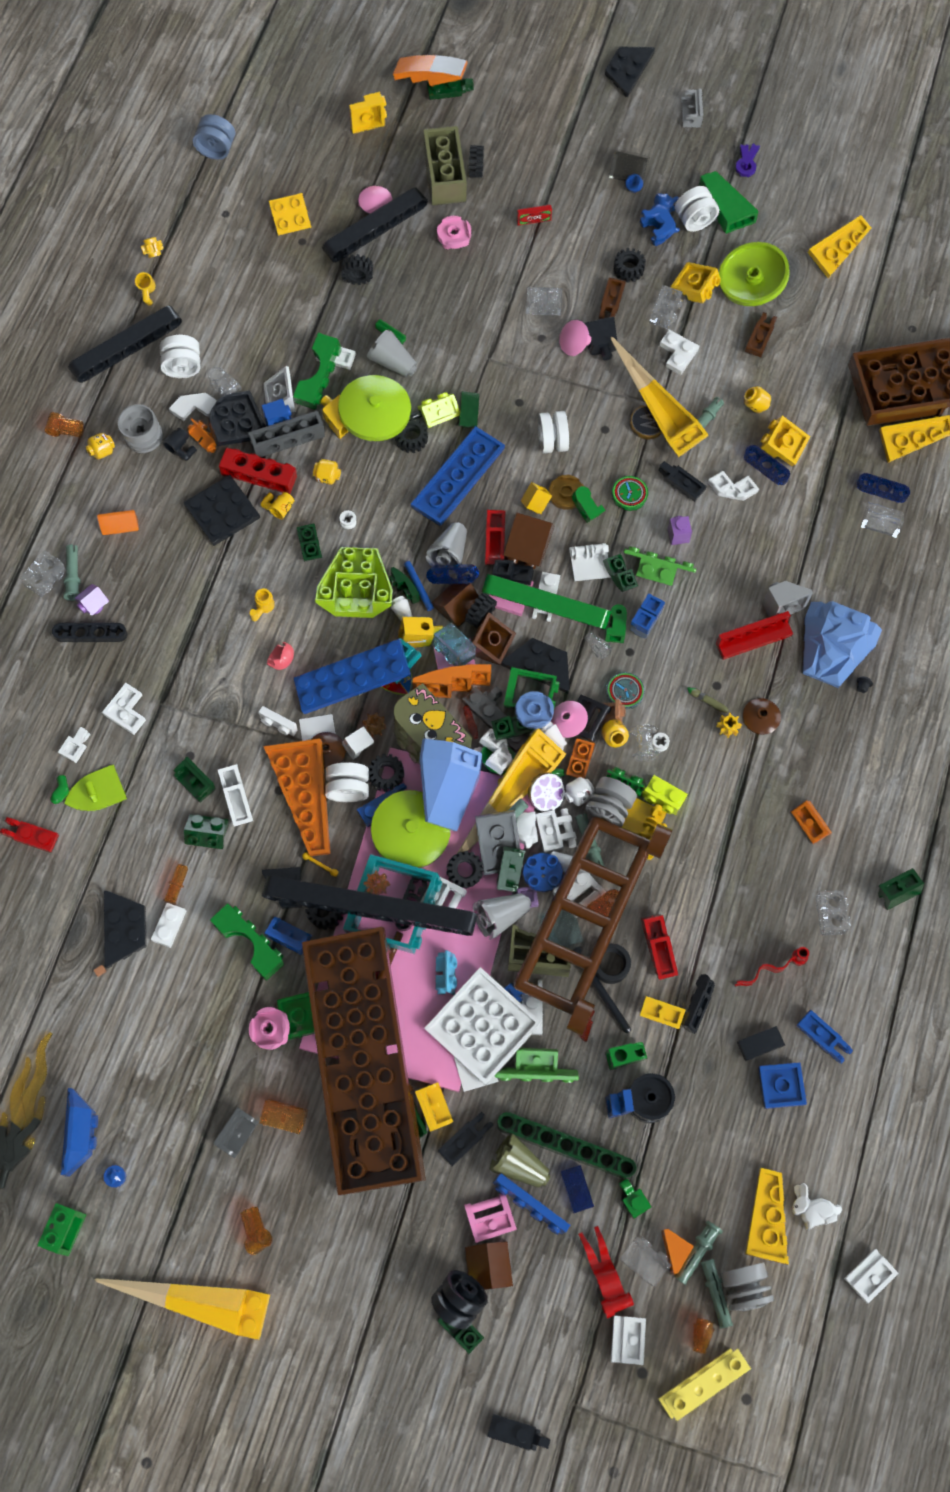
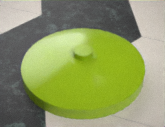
M752 242L741 245L730 252L720 266L721 290L730 301L738 305L759 306L775 299L788 283L790 274L788 260L778 247L769 243Z
M368 375L353 380L344 388L339 398L338 411L342 424L354 436L368 441H384L395 437L407 426L411 415V402L406 390L396 381L384 376Z
M405 790L390 795L378 806L372 818L371 837L379 855L382 858L414 867L423 868L435 862L445 851L450 838L451 830L425 822L423 792Z

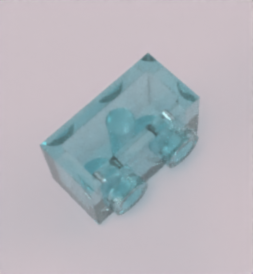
M452 623L434 633L433 646L437 652H441L445 656L449 664L462 666L475 658L476 646Z

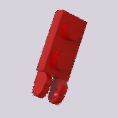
M6 817L5 822L8 825L18 827L16 833L8 829L0 830L2 835L12 838L16 842L49 853L52 852L59 837V834L23 821L19 822L9 817Z

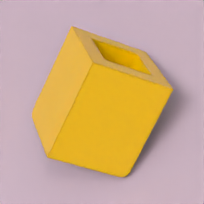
M531 482L521 502L527 509L542 514L552 495L546 488Z

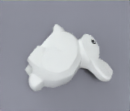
M535 811L530 813L523 812L516 819L519 842L524 844V847L527 849L532 844L538 842Z
M805 1183L794 1186L797 1199L793 1203L792 1212L794 1215H801L806 1230L812 1229L814 1226L826 1225L837 1221V1215L842 1211L840 1205H834L822 1198L810 1200L808 1198V1186Z

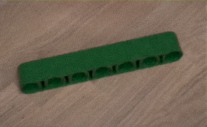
M509 1112L502 1113L498 1118L497 1127L500 1132L510 1136L512 1133L519 1140L622 1179H628L636 1172L637 1167L634 1160ZM509 1118L513 1125L510 1128H504L501 1125V1120ZM524 1125L530 1126L532 1134L524 1136L521 1133V1127ZM549 1133L552 1141L547 1144L543 1143L540 1138L541 1134ZM567 1140L571 1143L572 1149L564 1151L560 1143ZM582 1148L590 1149L592 1153L590 1158L585 1159L581 1156L580 1151ZM601 1156H609L612 1161L611 1165H602L600 1161ZM622 1163H628L631 1166L630 1174H624L621 1171Z

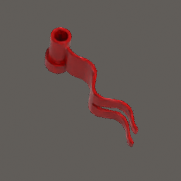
M806 947L796 949L783 967L777 968L770 964H763L757 970L754 980L737 981L735 987L751 986L757 980L760 970L763 969L780 973L790 962L797 966H802L808 960L809 950Z
M596 1226L594 1229L599 1245L600 1263L583 1233L581 1232L578 1235L584 1246L590 1267L599 1284L604 1298L600 1302L601 1307L608 1319L615 1316L616 1312L633 1306L634 1302L629 1292L625 1294L618 1273L609 1256L604 1238L599 1227Z

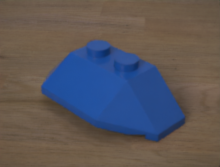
M68 1088L61 1166V1175L65 1177H70L92 1156L93 1150L96 1149L97 1138L94 1137V1128L98 1127V1115L73 1088Z

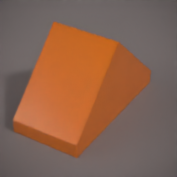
M664 1229L661 1233L671 1275L679 1273L694 1246L671 1230Z

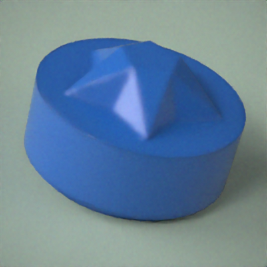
M631 174L626 179V188L632 193L640 191L643 187V179L638 174Z
M117 1165L110 1166L104 1173L105 1183L112 1188L122 1186L126 1180L125 1170Z

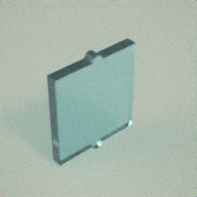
M561 911L548 940L566 948H569V945L583 942L577 918L569 912Z

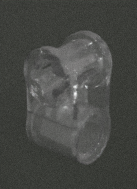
M213 367L209 370L211 386L221 397L242 391L239 383L221 367Z

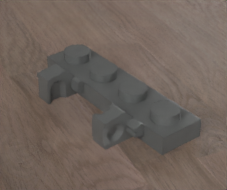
M497 686L489 693L487 691L482 693L475 687L462 698V702L489 728L493 729L491 721L507 717L496 706V700L502 696V691ZM523 735L507 739L508 746L517 753L529 737Z

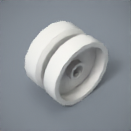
M697 186L688 190L675 204L678 216L682 219L685 228L690 232L704 229L716 219L720 210L715 200L712 199L708 188L704 186Z
M172 335L161 341L160 365L164 374L173 378H188L200 371V347L196 339L187 335Z
M565 411L555 412L553 423L548 412L538 414V437L542 454L552 453L554 443L558 452L569 450V431Z
M336 763L326 768V781L329 783L326 784V798L336 802H358L369 797V786L366 784L369 780L368 767L358 763Z

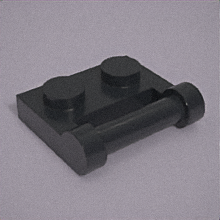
M580 694L577 702L586 709L588 721L584 730L577 736L595 743L596 735L606 715L610 713L612 708ZM597 708L600 712L588 733L585 730Z

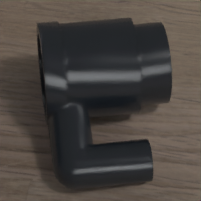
M179 427L162 442L169 452L177 454L185 461L189 460L197 451L194 446H191L186 452L181 449L187 442L186 440L189 438V435Z

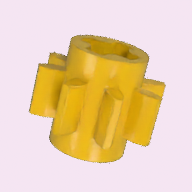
M156 237L143 240L144 245H141L143 255L148 254L149 258L161 255L160 250L163 249L161 240L157 241Z
M731 713L726 717L721 715V722H718L716 725L721 730L719 734L727 735V738L732 734L737 736V729H740L742 724L738 723L739 717H734Z

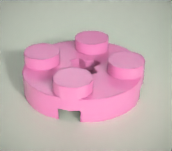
M459 216L446 217L437 227V238L445 249L465 247L469 244L471 238V226L468 221L461 220ZM452 230L458 232L457 234H451Z
M273 1007L260 1009L249 1024L251 1040L258 1047L266 1050L276 1049L284 1045L288 1041L290 1030L287 1014ZM269 1023H271V1026H273V1030L271 1031V1033L266 1031V1028L269 1027Z

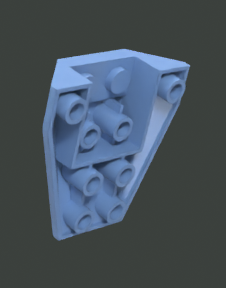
M422 739L420 768L425 822L452 831L458 830L480 779L482 753L454 742Z

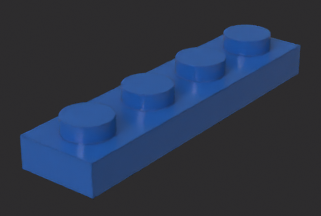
M500 1173L493 1181V1184L496 1185L495 1189L505 1196L508 1194L513 1198L515 1205L522 1209L524 1207L531 1212L530 1215L537 1221L543 1220L548 1224L547 1228L557 1235L560 1233L562 1235L571 1226Z

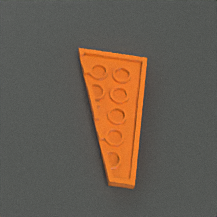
M313 739L263 746L309 855L312 857L330 854L322 740Z

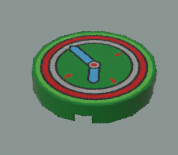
M624 476L615 482L612 489V500L616 506L624 508L626 511L638 510L647 501L648 487L638 477Z

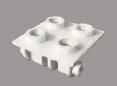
M602 543L569 547L574 581L611 578L603 563V560L608 558V545Z

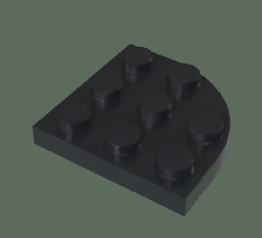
M250 391L231 393L221 397L216 401L209 415V428L217 447L249 442L248 432L266 427Z

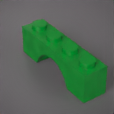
M319 332L312 347L315 357L320 360L319 370L312 378L299 381L293 395L296 404L316 410L317 405L321 404L323 390L329 384L328 377L330 372L333 373L335 359L340 356L342 350L339 339Z
M226 904L210 919L212 925L225 938L243 936L253 943L254 955L250 963L267 981L284 965L282 960L284 956L278 949L272 950L268 946L269 940L263 934L259 936L254 931L256 927L250 920L245 922L241 917L243 913L236 906L232 908L229 904Z

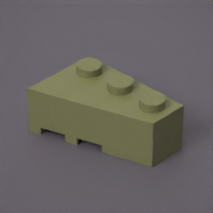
M516 925L512 926L508 971L519 972L536 934L519 929ZM542 951L532 973L569 977L571 963Z

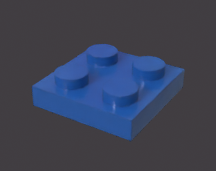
M801 1063L758 1067L764 1109L807 1105Z

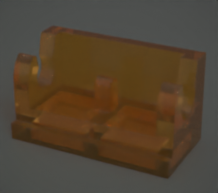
M268 1099L265 1100L259 1123L301 1134L309 1110Z

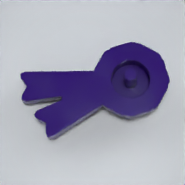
M748 144L745 146L740 145L742 159L736 163V172L741 177H750L755 174L756 163L753 159L760 149L759 145L752 144L750 151Z

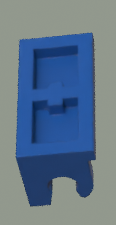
M278 917L272 919L264 932L268 939L300 955L303 954L302 942L310 941L312 938L311 934Z

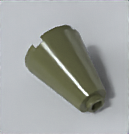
M511 1133L510 1136H506L496 1151L497 1160L492 1159L489 1170L499 1175L501 1173L507 1178L537 1188L545 1186L550 1179L549 1169L514 1134Z

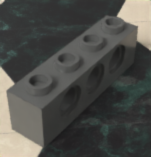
M318 411L248 432L253 451L259 457L325 437L324 425Z

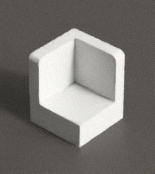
M363 726L344 738L342 745L354 760L360 755L361 751L372 745L374 740Z

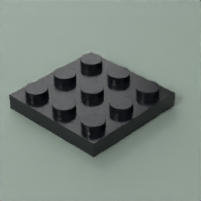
M231 475L183 502L213 546L260 519V514Z

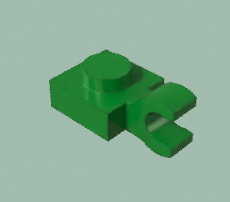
M628 1179L619 1183V1186L627 1196L622 1202L633 1219L652 1208L642 1190L634 1191Z

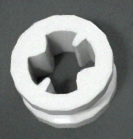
M347 510L340 514V525L344 529L355 527L356 515L352 511ZM349 517V519H351V522L347 523V521H345V518Z
M665 733L655 734L652 739V747L659 752L665 751L669 746V737ZM656 739H659V740L664 739V740H665V741H664V744H665V745L663 746L662 744H660V745L658 746Z

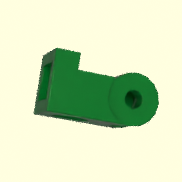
M581 486L572 494V500L586 523L606 511L602 505L597 507L587 487Z
M618 604L611 608L612 612L609 620L612 624L611 628L607 627L605 642L624 643L627 609L623 605Z
M643 1042L609 1048L605 1052L609 1070L648 1059Z

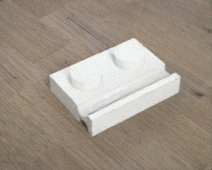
M874 1249L844 1279L867 1304L899 1273L880 1255L877 1249Z
M613 1316L611 1362L644 1364L645 1318Z

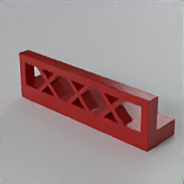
M789 611L719 634L716 646L722 659L725 660L791 637L793 632L788 623L791 616Z

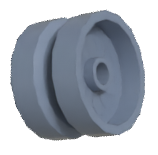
M204 115L198 124L193 138V145L197 151L208 158L224 159L230 151L236 134L235 129L230 122L218 115Z

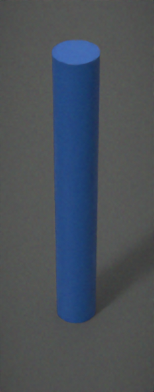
M410 561L405 562L404 566L427 611H431L434 607Z

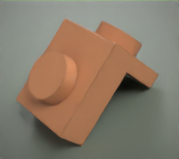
M615 699V703H603L612 709L606 715L602 724L613 719L622 722L626 709L620 699Z

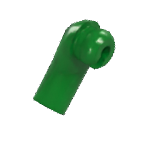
M64 775L56 778L58 787L50 797L53 804H59L69 794L67 779Z

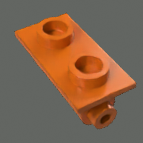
M191 418L194 424L188 426V434L196 441L203 437L199 444L207 452L214 453L217 445L212 433L207 430L208 426L201 420L196 421Z

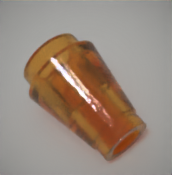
M696 1318V1323H693V1351L706 1354L715 1330L713 1328L714 1322Z

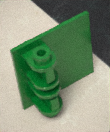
M618 767L607 770L611 775L607 774L606 777L619 781L622 778L621 782L627 780L626 785H629L631 782L630 787L636 792L637 796H641L643 789H640V787L644 788L646 786L643 783V778L636 775L629 777L625 775L626 771Z

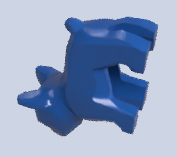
M658 193L654 197V206L650 210H642L641 212L643 217L640 218V224L642 227L645 228L653 225L657 228L652 231L654 237L651 238L654 246L664 243L666 239L680 231L670 212L675 210L673 204L679 199L678 196L671 198L667 193Z

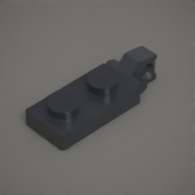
M663 461L659 466L658 471L664 475L663 478L694 502L707 488L706 485L679 465L671 466Z
M496 1414L492 1416L487 1435L489 1438L536 1451L537 1446L548 1449L551 1441L540 1436L541 1430L536 1429L534 1426Z

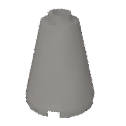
M389 329L385 330L375 341L374 348H370L367 358L404 377L408 375L411 377L417 370L415 367L417 363L393 332Z
M451 523L428 548L426 560L435 570H445V574H454L459 571L462 565L467 529L462 523Z
M522 893L479 900L473 904V912L477 910L478 915L476 923L485 937L490 936V940L494 939L530 911L531 901L527 895Z

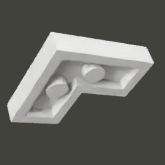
M668 330L660 342V347L673 353L666 363V367L679 375L683 373L699 350V345L671 330Z
M127 683L123 685L102 712L104 716L133 735L146 721L143 716L132 710L142 697V693Z

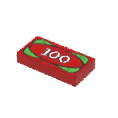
M551 205L517 210L518 226L551 221L552 218Z

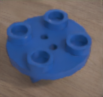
M546 853L530 856L524 865V880L535 891H552L562 880V866L554 855Z

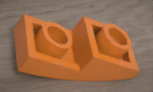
M576 738L566 775L585 779L595 743Z

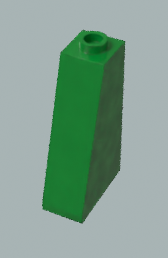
M717 171L706 173L700 177L699 186L708 188L712 199L715 200L720 209L716 219L725 234L756 223L758 210Z

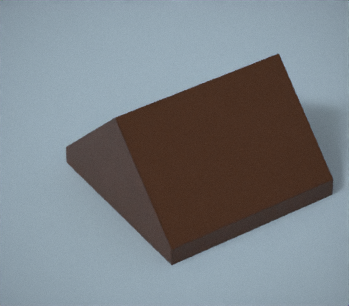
M457 579L431 603L450 623L458 628L465 622L468 610L471 608L472 603L475 602V599H478L479 595L471 583Z
M487 612L470 644L474 656L500 665L516 633L491 613Z
M508 1242L485 1243L465 1247L468 1274L477 1280L484 1290L513 1287Z

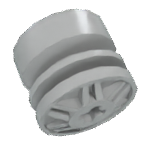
M135 404L128 406L121 412L118 417V428L131 450L137 453H148L160 445L163 438L162 428L154 412L149 407Z
M602 777L595 788L596 794L591 796L586 810L592 817L597 816L622 827L625 822L624 818L628 816L627 810L632 808L637 794L631 787L619 780Z
M765 1263L720 1273L723 1287H734L735 1290L734 1293L726 1296L727 1300L737 1298L738 1303L728 1305L730 1311H749L764 1307L769 1302L775 1301L773 1295L763 1297L762 1292L771 1290V1286H760L759 1281L768 1277Z

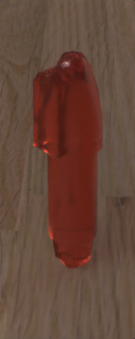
M465 705L463 712L468 729L476 740L478 739V728L471 710Z

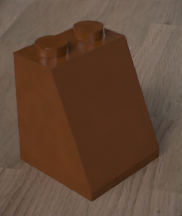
M517 512L503 556L508 557L507 560H513L516 564H518V561L525 562V566H533V569L536 566L541 567L555 525L551 522Z

